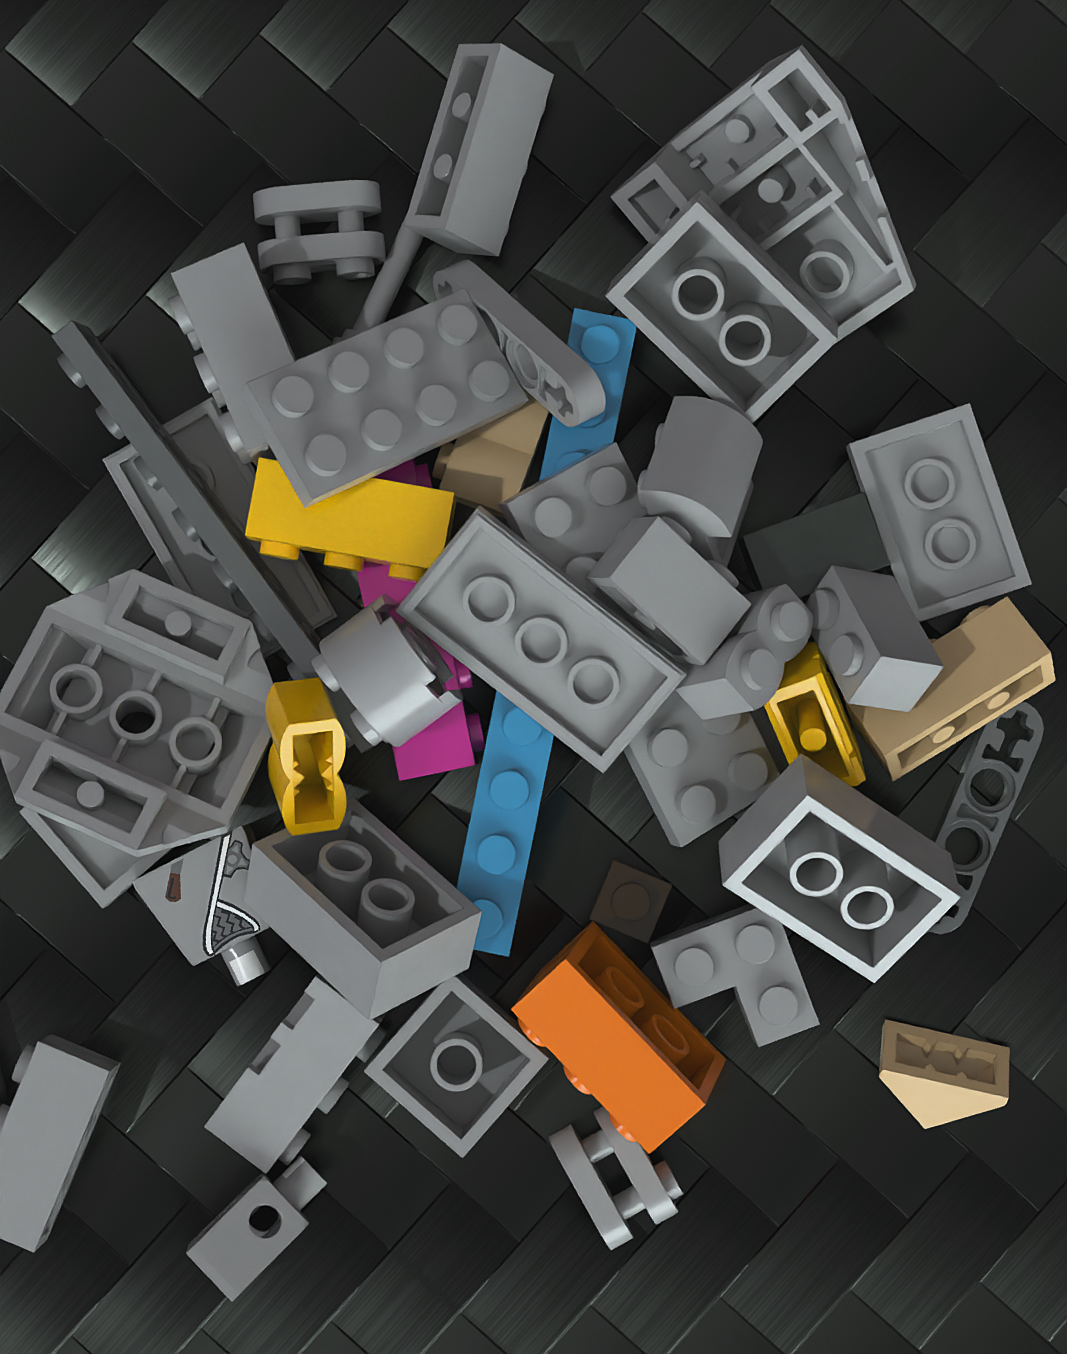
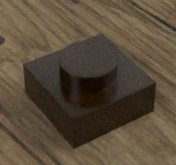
M613 859L589 919L648 944L672 884Z

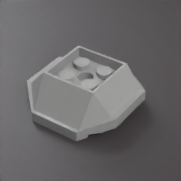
M135 569L108 579L109 583L78 592L46 606L0 692V759L15 802L136 857L227 833L272 741L266 720L265 706L273 681L263 658L252 621ZM133 712L146 713L154 720L153 725L147 731L138 734L126 732L119 726L121 720Z

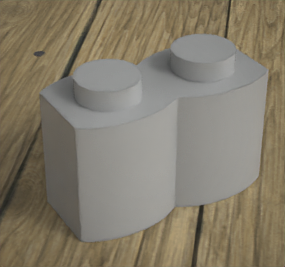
M787 584L743 594L751 603L750 607L704 665L681 663L687 669V675L675 690L702 720L753 711L765 705L773 697L780 685L784 671V662L793 659L806 645L812 631L814 615Z

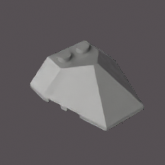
M803 45L770 60L677 133L611 195L612 200L643 237L650 242L681 208L702 189L838 323V340L835 343L914 291L917 285L845 97Z

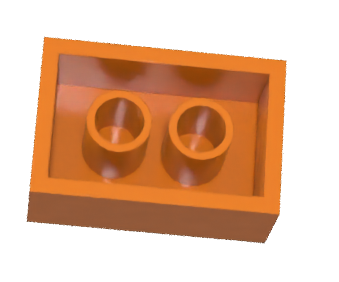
M594 921L538 972L511 1008L518 1017L519 1026L524 1034L536 1045L546 1046L564 1065V1072L570 1082L579 1091L585 1094H592L609 1112L610 1120L615 1129L625 1139L631 1142L637 1141L649 1154L706 1105L726 1061L724 1056L677 1008L674 1009L671 1001Z

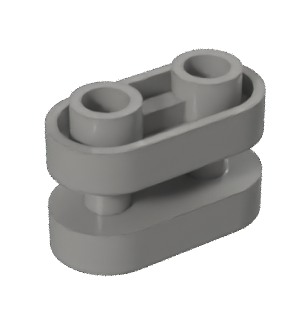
M345 180L279 186L263 189L253 194L255 222L262 225L275 226L276 239L267 240L257 245L260 272L273 275L274 284H304L312 280L311 273L336 271L337 278L339 279L368 278L375 275L374 266L381 265L386 261L384 234L375 231H364L363 218L374 216L382 211L380 187L377 182ZM338 221V233L301 236L300 224Z
M602 1106L593 1111L602 1128L601 1130L581 1140L573 1125L570 1124L549 1136V1140L601 1236L610 1250H613L634 1238L626 1219L646 1208L657 1225L679 1212L673 1200L683 1195V1191L666 1161L663 1160L654 1166L646 1150L637 1141L631 1142L625 1139L615 1129L610 1120L609 1112ZM615 1152L633 1186L615 1196L612 1195L595 1165L597 1161Z

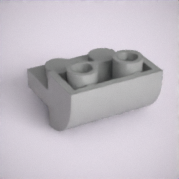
M674 396L665 423H660L657 428L655 450L648 469L643 470L639 476L637 490L641 507L647 509L650 517L659 516L661 518V516H667L675 520L692 536L693 541L690 546L704 560H714L727 568L754 488L751 477L763 444L761 435L745 416L723 403L703 397Z

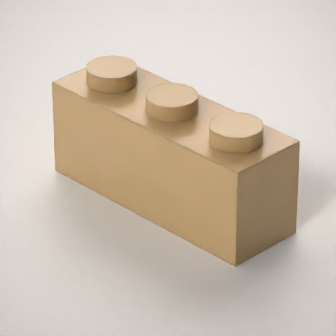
M1008 597L992 606L985 605L976 608L962 620L957 628L937 640L929 639L944 667L910 712L849 704L843 698L853 727L892 781L900 778L1056 681L1051 651Z

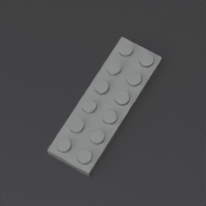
M616 442L607 443L498 504L510 529L650 639L585 579L632 518L650 517L647 509H643L639 503L638 486ZM675 689L623 749L670 844L677 847H683L755 802L780 776L749 711L702 720Z

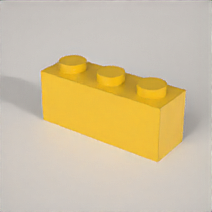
M259 457L245 536L252 541L261 543L259 554L298 561L300 550L325 554V566L354 572H362L364 561L390 566L388 573L390 578L417 583L450 541L457 498L455 493L450 491L370 478L304 508L279 462Z

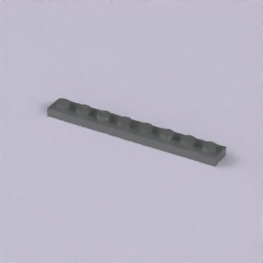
M71 320L51 336L63 351L57 357V360L64 372L78 387L89 386L101 402V405L95 411L102 423L117 439L126 436L140 455L133 462L142 477L157 491L164 487L178 506L172 511L177 524L192 541L197 542L202 538L216 557L210 563L215 575L231 593L234 594L240 589L254 608V611L248 616L255 629L270 645L278 641L293 662L287 666V669L293 680L319 677L311 660L321 653L319 643L322 639L91 328ZM325 684L344 732L346 748H350L355 744L359 751L363 753L375 747L363 737L353 723L350 714L357 708L342 688L334 692Z

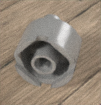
M382 594L320 641L321 653L312 659L311 662L322 681L334 692L342 688L357 708L350 714L351 719L370 744L375 746L383 740L385 743H390L395 747H401L460 703L464 696L461 689L447 690L444 684L454 677L450 668L422 631L407 620L400 625L389 613L399 604L387 594Z

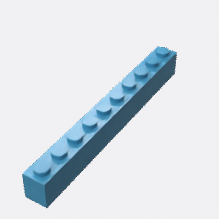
M574 308L567 346L596 372L605 392V410L600 415L575 427H567L554 415L552 416L539 481L607 443H613L637 328L631 320ZM496 691L456 889L482 911L473 950L509 957L554 735L498 691Z

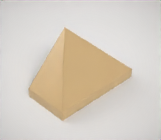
M885 1019L882 1027L879 1078L923 1128L927 1129L1005 1106L1009 1099L1010 1048Z

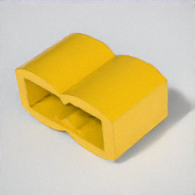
M320 677L273 683L265 706L266 720L273 739L268 755L267 769L285 826L292 836L338 830L344 819L347 805L345 788L339 775L345 757L346 742L343 729L325 684Z

